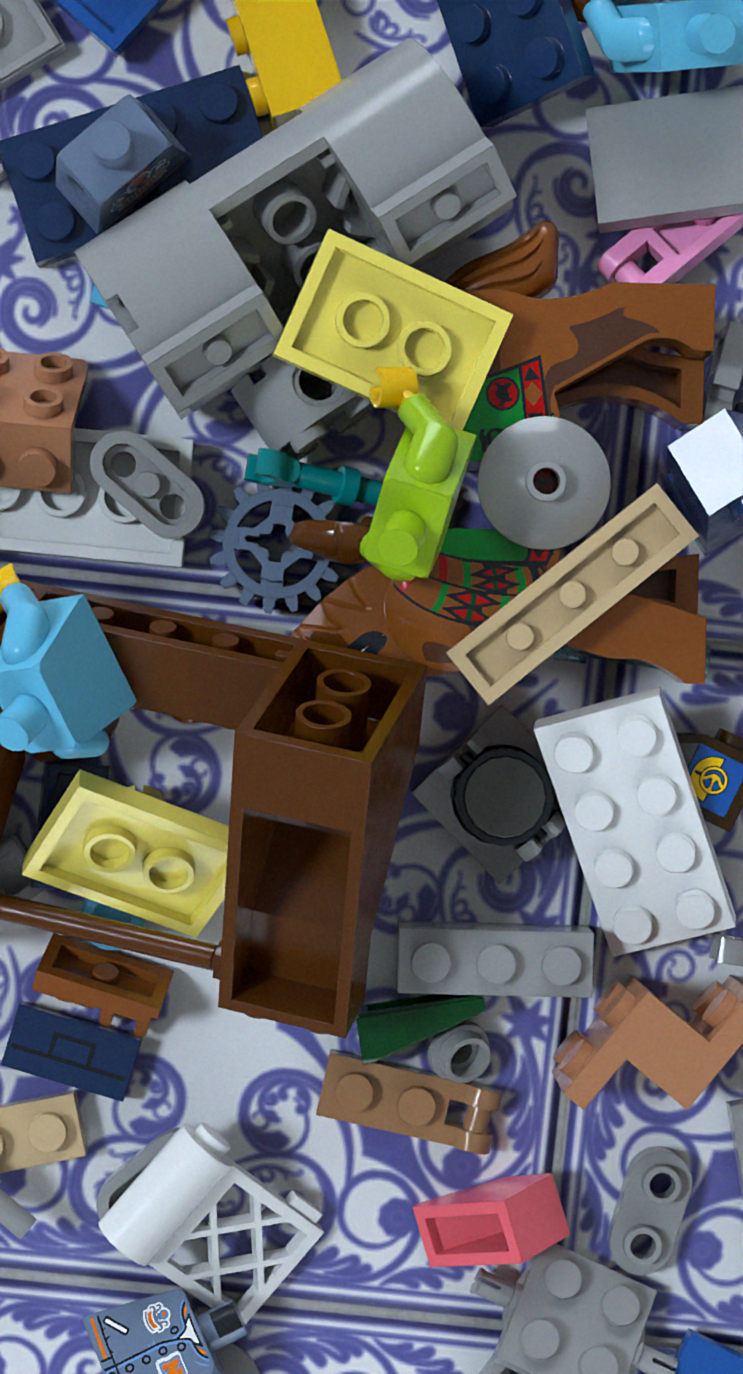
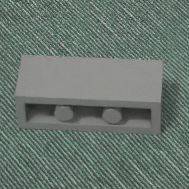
M397 921V992L407 994L592 998L594 933L586 925Z

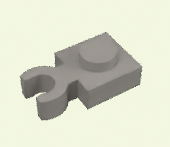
M730 321L720 330L704 388L706 393L703 400V423L723 409L732 410L735 392L739 390L740 383L743 384V324Z

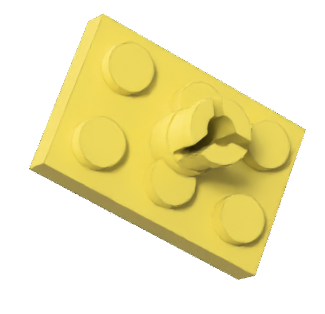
M328 229L272 356L371 401L369 395L370 388L380 386V380L375 372V367H412L417 374L418 394L425 395L451 427L463 430L513 314ZM387 408L395 413H398L399 408Z
M79 769L24 855L22 875L197 938L225 899L229 826L167 803L162 793L151 786L143 785V793L135 790V785L126 787Z

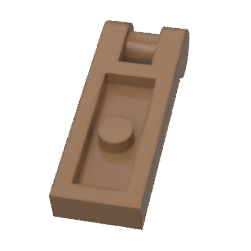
M330 1049L316 1115L446 1144L467 1152L486 1155L490 1152L493 1134L488 1131L492 1111H499L503 1091L499 1088L473 1081L456 1083L449 1079H443L433 1072L381 1060L373 1064L363 1065L362 1056ZM450 1100L468 1105L463 1124L445 1120Z

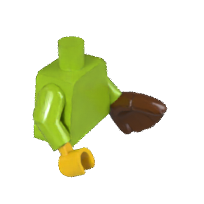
M375 367V372L380 380V386L370 388L371 404L375 408H399L398 416L406 428L386 472L374 516H366L360 523L333 520H302L294 525L289 534V539L295 546L313 552L330 561L346 565L368 561L386 577L394 581L408 582L416 577L428 578L444 544L477 435L451 427L429 399L423 394H418L417 374L412 367Z

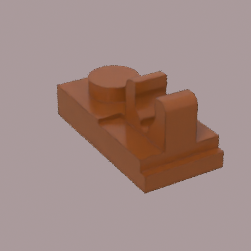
M53 933L36 970L31 990L53 996L63 1002L75 1003L90 1009L94 1007L101 1009L99 1022L107 1027H110L115 1014L136 1020L134 1035L144 1037L147 1034L152 1018L158 1019L174 971Z

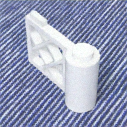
M201 1122L197 1128H194L185 1123L98 1222L99 1228L110 1243L130 1260L142 1266L150 1265L211 1308L230 1300L221 1293L220 1275L253 1269L254 1283L240 1300L235 1303L246 1324L324 1234L320 1224L317 1223L323 1214L319 1208L294 1190L284 1199L228 1158L225 1154L231 1149L230 1144L208 1124ZM234 1183L249 1193L250 1213L217 1219L216 1204ZM261 1203L270 1209L261 1211ZM289 1222L299 1229L285 1247L263 1251L262 1226ZM251 1229L252 1253L219 1259L218 1234ZM207 1237L209 1261L181 1266L170 1258L185 1240ZM209 1277L210 1285L204 1282L202 1279Z

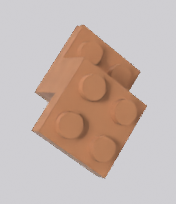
M631 976L624 985L617 980L606 989L596 1002L593 1010L599 1015L583 1034L577 1029L574 1030L558 1047L553 1055V1060L558 1064L552 1070V1074L563 1094L584 1110L624 1061L628 1060L688 1110L743 1044V984L732 976H729L723 984L717 980L712 982L693 1005L692 1010L697 1015L689 1023L634 976Z

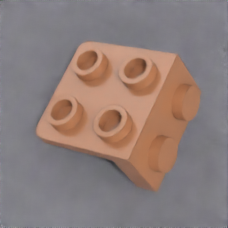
M0 348V487L71 494L74 483L75 423L88 379V363L86 361L70 358L65 354L57 352L37 355L7 352Z

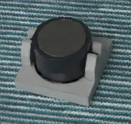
M504 705L496 709L411 791L418 801L499 885L524 860L527 862L542 851L543 846L551 838L560 834L566 826L538 741ZM458 774V776H457V781H456V785H455V790H454V799H453V794H452V793H453V789H454V784H455L456 775Z

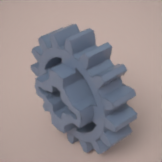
M257 484L258 493L249 496L239 486L233 491L239 503L238 507L232 510L228 507L219 506L216 510L220 517L227 522L225 530H210L208 535L209 539L223 544V551L209 558L212 566L227 565L230 570L220 582L223 588L228 589L240 583L244 589L241 592L239 602L247 606L256 595L263 597L264 612L272 614L276 601L285 599L292 613L298 612V596L306 593L315 602L320 601L322 597L316 586L320 579L335 584L339 579L334 570L328 567L330 560L307 550L295 549L294 552H284L281 562L270 561V553L266 548L260 547L258 543L248 542V540L261 541L262 538H272L275 528L286 529V537L290 541L289 534L295 525V506L305 511L313 520H326L335 508L333 501L329 500L316 506L312 502L315 496L314 491L303 489L299 494L293 492V487L279 486V489L270 490L268 485ZM272 503L268 518L254 528L240 527L243 520L253 510L262 505ZM235 551L255 556L262 566L260 584L244 573L238 563ZM301 561L317 563L311 573L303 580L294 585L284 587L286 572Z

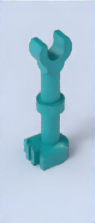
M259 448L258 455L251 453L248 455L244 480L256 484L288 488L297 487L331 495L333 503L352 506L355 501L376 506L383 484L382 481L361 477L359 469L340 466L336 471L303 463L286 453L267 448Z

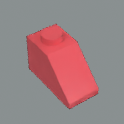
M552 1173L503 1177L423 1201L412 1207L430 1267L522 1264L571 1235Z

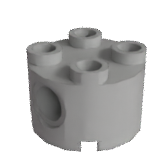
M272 355L259 364L262 370L259 374L261 379L254 384L247 374L231 390L268 449L286 453L298 460H301L319 446L317 442L329 433V427L334 425L338 432L342 433L366 418L371 413L369 409L373 406L371 401L281 361ZM302 390L311 392L317 400L307 397Z

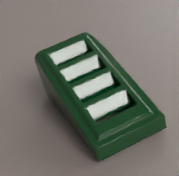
M427 994L362 1005L356 1017L363 1065L373 1064L478 1016L485 1011L483 996Z

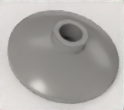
M538 416L512 424L498 434L491 442L480 463L477 490L485 516L502 536L522 547L536 550H552L578 541L596 526L609 501L611 475L603 450L586 430L562 418ZM549 469L557 475L558 487L555 492L542 494L536 490L533 478L537 471Z

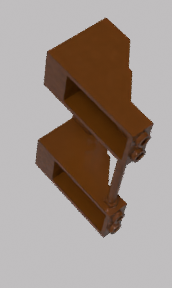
M19 579L21 583L27 585L32 590L38 601L80 594L85 595L137 700L129 710H149L171 715L174 719L184 723L203 722L234 729L235 733L222 940L218 945L5 894L2 886H0V920L213 971V978L220 980L219 1008L244 1013L256 1019H268L305 1028L316 1034H329L346 1039L365 1000L371 933L419 748L428 665ZM5 611L0 613V646L7 619ZM1 744L0 841L25 763V750L19 752L11 751Z

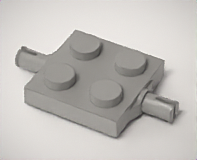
M558 1244L552 1245L529 1259L526 1270L514 1283L496 1276L482 1267L478 1270L474 1278L476 1282L471 1285L470 1293L479 1295L504 1307L502 1312L503 1330L492 1356V1361L520 1374H631L635 1368L646 1374H675V1371H672V1369L677 1368V1358L668 1356L644 1344L645 1325L657 1290Z

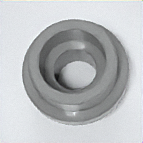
M468 1020L436 1034L428 1050L429 1064L436 1074L443 1079H449L456 1083H468L477 1079L486 1070L491 1058L489 1039L486 1033L478 1024Z

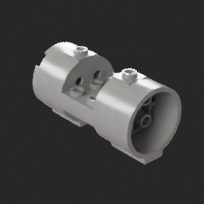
M408 38L296 109V117L191 184L186 180L79 247L74 253L182 420L234 387L247 374L251 376L262 369L259 364L273 354L328 229L410 267L419 269L510 211L513 206L512 200L517 195L494 144L483 133L457 88L433 56L418 41Z

